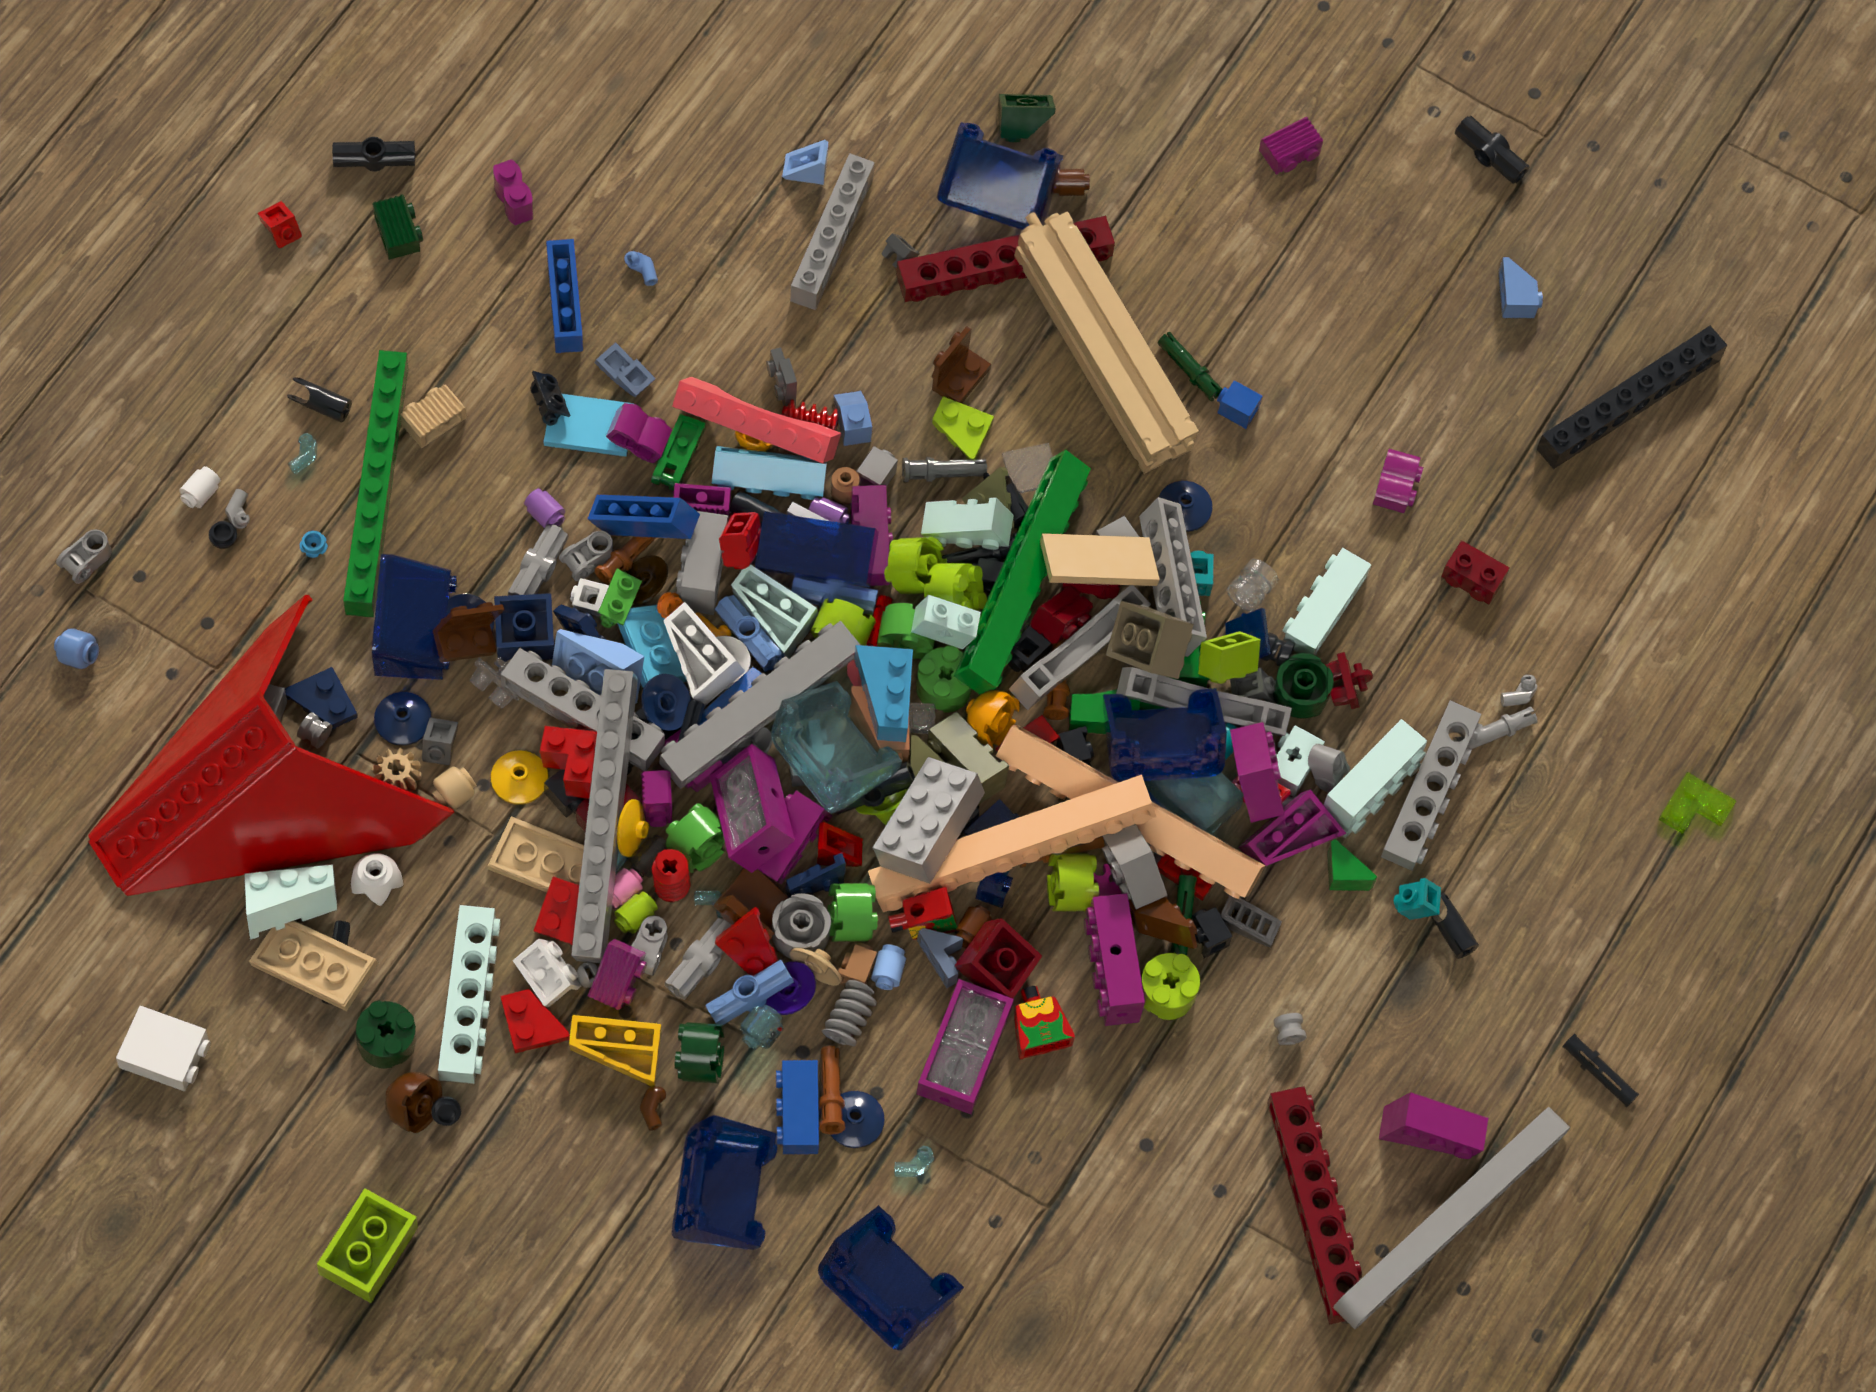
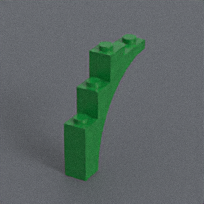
M1202 612L1203 620H1204V625H1205V616H1206V613H1205V612ZM1200 644L1188 657H1184V666L1180 671L1179 678L1176 680L1207 688L1210 678L1198 674ZM1117 689L1095 694H1072L1068 731L1086 726L1087 733L1136 736L1138 727L1144 726L1145 711L1171 713L1172 709L1117 696Z

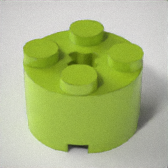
M934 537L892 540L889 547L888 566L885 568L884 575L886 581L892 583L896 591L901 594H924L925 583H930L932 575H928L930 569L935 564L947 563V559H942L940 550H944L941 542Z
M938 563L930 569L928 575H932L930 583H925V598L931 595L976 611L984 609L987 596L984 593L983 572L980 566L965 563Z
M829 598L824 599L811 628V634L817 639L819 631L826 625L831 623L834 626L841 621L859 644L866 646L876 620L872 615H870L869 619L863 616L864 609L841 599H834L833 603H829Z
M1087 853L1052 854L1050 856L1048 866L1054 867L1052 874L1047 875V894L1049 905L1054 906L1052 911H1086V908L1091 906L1092 898L1099 896V885L1094 883L1093 874L1097 868L1096 856Z
M1175 953L1158 955L1146 964L1141 977L1145 1000L1144 1008L1148 1012L1157 1015L1158 1018L1164 1020L1178 1019L1186 1015L1194 1005L1200 987V976L1197 968L1188 956Z

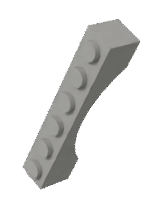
M1134 585L1127 587L1063 644L1024 672L1009 688L1011 693L1027 710L1110 642L1121 601L1145 607L1151 605Z
M1122 667L1116 693L1117 696L1224 723H1231L1240 727L1263 722L1266 733L1272 732V735L1277 736L1286 735L1292 709L1262 700L1189 684L1133 667Z

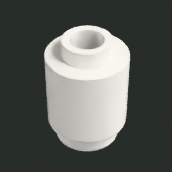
M205 466L201 470H196L179 489L182 495L180 499L190 508H201L218 489V484L221 481L219 476Z

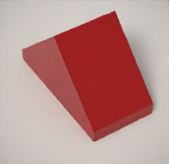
M819 823L817 864L830 866L836 863L833 856L842 853L846 866H862L863 839L828 823Z

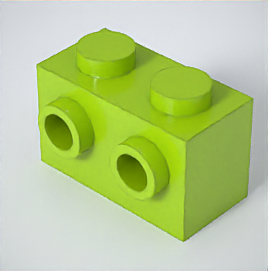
M1239 631L1201 642L1198 674L1210 678V681L1213 683L1222 684L1226 683L1228 679L1244 678L1246 674L1258 671L1261 639Z

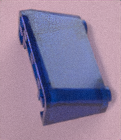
M961 122L937 192V199L946 205L1021 230L1030 226L1026 216L1031 213H1035L1042 224L1050 208L1064 156L1057 154L1056 151L1050 148L1036 151L1033 156L983 140L984 133L978 125Z
M381 554L372 642V660L375 676L443 680L444 670H449L450 661L441 663L433 630L441 622L440 620L447 616L448 599L451 592L456 593L457 576L452 575V570L394 554Z
M1217 688L1196 690L1189 696L1186 708L1132 710L1131 701L1127 696L1123 694L1103 695L1108 759L1111 776L1115 780L1122 782L1142 775L1144 781L1213 777L1223 771L1225 766L1227 730Z
M712 1115L694 1124L689 1129L684 1144L672 1225V1236L675 1239L747 1250H755L761 1247L765 1239V1229L761 1221L754 1220L762 1166L772 1161L776 1156L777 1144L775 1142L777 1133L716 1115Z
M878 1205L834 1239L819 1264L818 1274L824 1284L888 1346L895 1350H903L960 1295L964 1286L954 1276L945 1272L939 1273L932 1279L892 1240L896 1231L895 1222Z

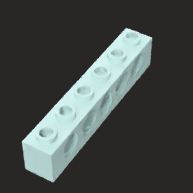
M460 905L438 1066V1076L441 1081L475 1084L476 1074H481L483 1057L478 1056L479 1046H485L486 1029L482 1028L483 1018L488 1019L490 1001H485L486 991H492L493 974L489 973L490 963L495 964L497 946H492L493 936H499L500 919L495 917V908ZM476 935L485 938L481 943H472L470 941ZM470 963L481 965L476 971H470L466 968ZM468 990H474L478 993L474 998H465L463 996V993ZM463 1018L474 1020L469 1026L459 1024V1021ZM461 1045L470 1047V1051L465 1054H459L455 1050Z

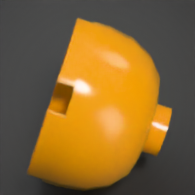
M991 690L969 702L966 708L967 723L978 733L976 738L981 744H989L994 748L993 744L999 746L1003 743L1011 726H1014L1016 723L1012 716L1014 710L1019 712V700L1006 692Z

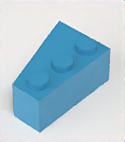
M855 645L854 661L859 671L862 689L865 692L877 740L906 742L913 649Z

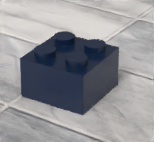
M551 593L494 596V604H503L504 611L495 619L498 662H510L519 648L526 652L532 651L536 653L542 660L553 659L554 636Z

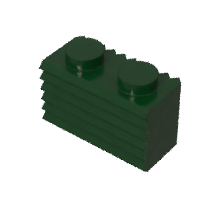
M404 195L373 202L374 218L388 260L420 252L419 242L424 240L420 226L414 227L412 219H416L412 203L407 204Z

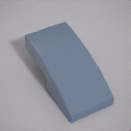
M616 342L595 361V364L608 377L634 397L638 396L656 379L637 359L633 361Z

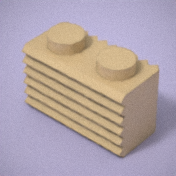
M446 384L440 388L435 387L431 389L424 399L417 403L412 402L408 404L401 413L403 428L412 436L420 448H423L467 418L466 408Z

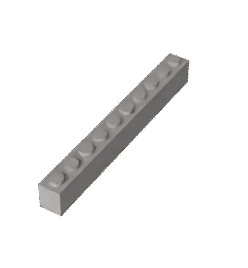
M604 669L571 954L576 961L601 963L608 946L618 858L617 826L624 805L638 678L633 671Z

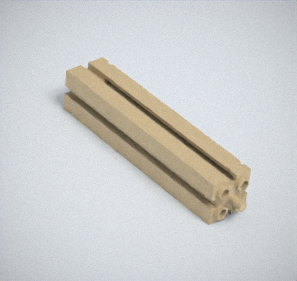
M1068 211L1061 215L1055 213L1049 216L1044 221L1046 224L1042 226L1035 213L1027 215L1026 220L1030 226L1021 231L1018 240L1019 246L1016 248L1014 256L1018 263L1023 266L1025 275L1134 459L1138 460L1143 474L1163 465L1169 459L1173 460L1191 451L1194 445L1193 440L1196 439L1199 432L1198 428L1190 420L1189 413L1079 229L1073 224V219Z

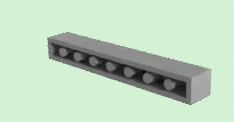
M841 621L834 626L831 623L826 625L819 631L817 639L813 642L807 640L796 649L797 653L790 659L786 656L779 660L773 667L774 671L767 676L765 673L759 675L752 681L750 689L746 692L740 690L728 700L730 703L723 709L720 707L715 708L706 716L707 721L700 726L698 724L692 725L684 732L683 735L685 737L677 743L673 740L662 748L659 764L665 771L671 772L672 780L680 789L854 659L855 645L860 644Z

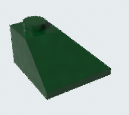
M999 94L1000 138H1005L1007 142H1020L1021 139H1028L1055 114L1056 108L1052 95Z

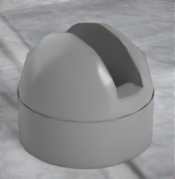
M591 962L583 963L577 970L578 982L587 988L592 986L594 978L589 980L585 969L589 968L594 978L598 971V966Z

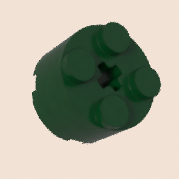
M1307 653L1295 654L1279 667L1274 683L1275 693H1273L1276 704L1292 708L1291 717L1299 719L1316 717L1321 714L1327 705L1333 687V674L1330 668H1327L1321 662L1322 659L1315 655Z
M374 1001L361 1013L356 1024L357 1047L362 1058L371 1066L381 1069L392 1068V1066L407 1061L412 1055L416 1044V1026L413 1015L405 1007L395 1002ZM385 1033H391L387 1034L386 1037L381 1036V1034L384 1035Z
M691 1022L679 1024L678 1041H681V1052L676 1051L675 1069H678V1079L686 1082L719 1083L718 1078H721L724 1060V1046L719 1042V1037L724 1038L723 1025Z

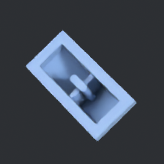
M822 140L787 153L782 177L786 180L824 185L829 142Z

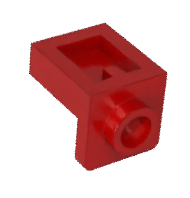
M282 201L257 213L261 223L272 234L278 248H282L302 237L294 214Z

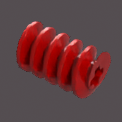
M791 399L789 404L783 407L781 414L786 417L816 423L837 431L839 421L838 409H834L832 414L828 415L827 407L824 406L821 412L817 413L816 404H813L810 410L807 411L805 402H802L798 408H795V402Z
M667 849L659 852L652 865L655 892L663 901L677 902L688 894L691 886L688 861L684 854L678 850Z

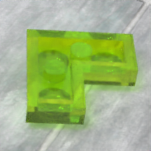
M1687 772L1658 820L1683 834L1697 812L1721 827L1734 807L1736 800Z

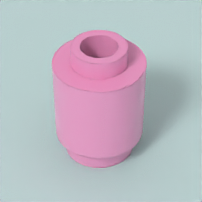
M622 868L616 874L612 902L613 910H617L633 895L638 894L643 889L641 885L643 879L634 869L627 870Z

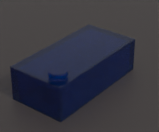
M764 511L755 567L760 571L870 587L879 531L871 527Z

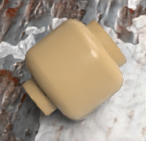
M452 766L434 779L433 785L436 790L432 795L439 804H447L452 809H457L473 798L475 794L473 788L476 786V783L464 767L459 769Z

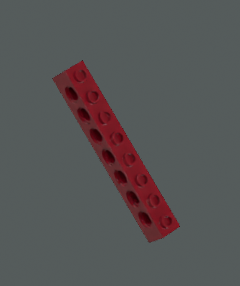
M1106 216L1073 223L1079 229L1086 243L1089 244L1088 246L1098 262L1113 257L1115 241ZM1020 235L897 261L896 277L904 302H920L927 297L936 295L947 296L954 291L974 290L986 284L997 285L1013 278H1027L1023 271V266L1018 263L1014 256L1016 248L1019 246L1018 240ZM1006 259V260H1009V261H1011V262H1010V263H1004V262H1002L1001 260ZM977 265H982V266H984L985 268L979 269V268H976L975 266H977ZM950 271H956V272H958L959 274L954 275V274H951V273H949V272H950ZM923 277H931L933 280H925Z
M1305 1086L1270 1093L1267 1105L1329 1325L1344 1322L1346 1320L1333 1308L1345 1294L1337 1289L1336 1284L1345 1283L1351 1289L1362 1278V1270L1359 1261H1354L1351 1250H1354V1242L1351 1233H1346L1344 1227L1346 1214L1343 1205H1338L1336 1199L1338 1194L1336 1179L1334 1177L1330 1178L1328 1167H1330L1329 1154L1326 1149H1322L1320 1139H1322L1321 1126L1319 1122L1314 1121L1312 1114L1315 1111L1314 1101L1311 1095H1307ZM1293 1116L1299 1117L1303 1121V1125L1296 1126L1290 1122L1289 1118ZM1306 1144L1311 1149V1152L1302 1153L1298 1150L1297 1145ZM1312 1171L1316 1173L1319 1180L1311 1181L1307 1179L1305 1172ZM1321 1199L1326 1203L1327 1207L1319 1209L1313 1204L1312 1200ZM1329 1227L1334 1231L1335 1235L1332 1237L1325 1236L1320 1228ZM1337 1255L1342 1259L1343 1263L1335 1265L1330 1262L1328 1256Z

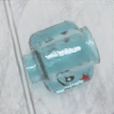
M767 1005L754 1007L740 1025V1030L744 1035L743 1042L754 1050L758 1047L770 1048L784 1029L781 1022L782 1016Z

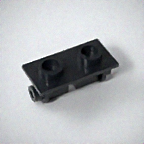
M532 371L534 381L531 383L530 391L534 396L536 404L541 406L539 411L542 421L552 426L557 423L560 415L570 417L566 401L563 398L556 378L550 374Z

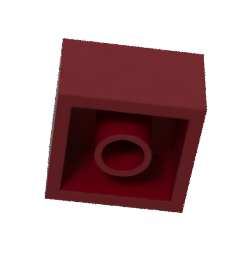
M1000 918L987 921L982 925L954 967L974 985L1013 999L1042 958V955L1006 921Z

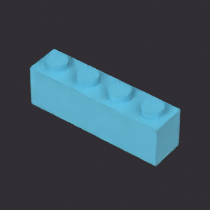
M717 446L714 457L712 484H717L718 487H729L731 490H734V486L743 487L746 492L762 493V490L773 491L774 495L783 497L790 496V493L801 494L803 499L813 500L817 496L823 497L827 462L820 463L799 455Z

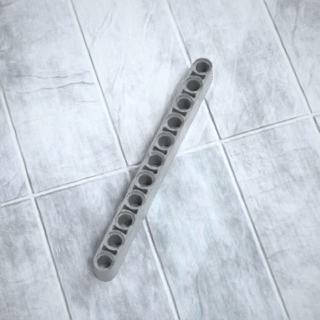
M1550 1107L1546 1108L1345 1293L1333 1308L1354 1329L1358 1328L1562 1139L1571 1127Z

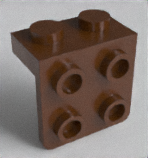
M742 868L713 907L730 924H734L754 907H757L760 912L759 919L763 929L767 930L771 939L774 932L769 927L772 925L774 910L781 901H785L788 897L758 869L751 873Z

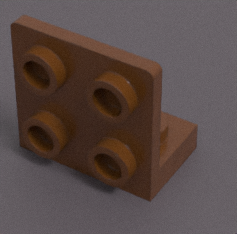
M968 326L961 333L956 332L950 340L949 348L945 352H939L933 362L935 367L931 376L933 378L932 390L959 403L964 402L991 369V363L969 349L972 329Z
M487 602L471 609H467V606H458L451 609L450 613L441 619V622L433 630L441 663L494 655L497 650L490 624L504 611L503 604L493 605L492 602Z

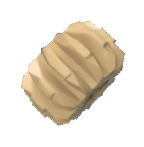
M399 748L397 754H393L388 749L386 751L387 758L378 755V765H373L372 767L373 774H375L374 778L406 791L407 788L416 790V781L421 780L422 777L421 772L418 771L421 766L418 760L413 761L414 754L412 752L403 755V749Z

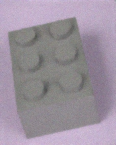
M697 511L700 513L693 535L691 539H686V543L682 548L681 571H678L676 583L677 594L693 612L714 615L723 567V551L720 548L719 537L728 523V515Z

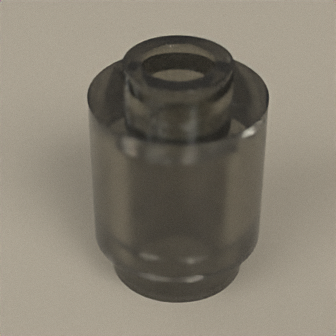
M658 835L648 838L634 855L630 857V862L632 863L630 867L642 878L644 876L651 878L653 876L652 865L657 854L667 850L666 841Z

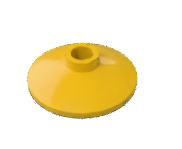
M523 750L504 754L496 761L491 771V784L495 793L502 800L517 805L527 804L538 799L544 793V782L548 780V770L543 768L541 758ZM522 770L524 775L518 777L514 775V772Z
M631 799L624 805L618 821L617 845L619 852L624 857L633 856L638 850L642 839H645L648 835L649 825L645 821L643 806L636 799Z

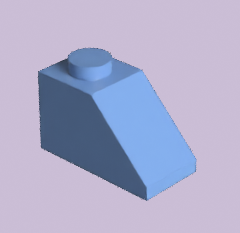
M1503 257L1498 270L1502 318H1535L1538 308H1541L1543 303L1542 292H1538L1537 281L1509 257Z
M857 391L834 395L843 445L871 442L872 423L868 404L862 392Z

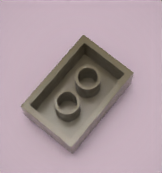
M1121 601L1106 656L1153 674L1178 679L1180 671L1184 666V657L1192 637L1194 624L1149 607Z

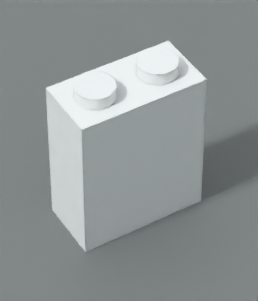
M139 1006L116 1060L121 1069L186 1091L188 1084L194 1083L199 1071V1067L196 1066L200 1057L204 1058L207 1055L211 1042L208 1040L206 1029Z

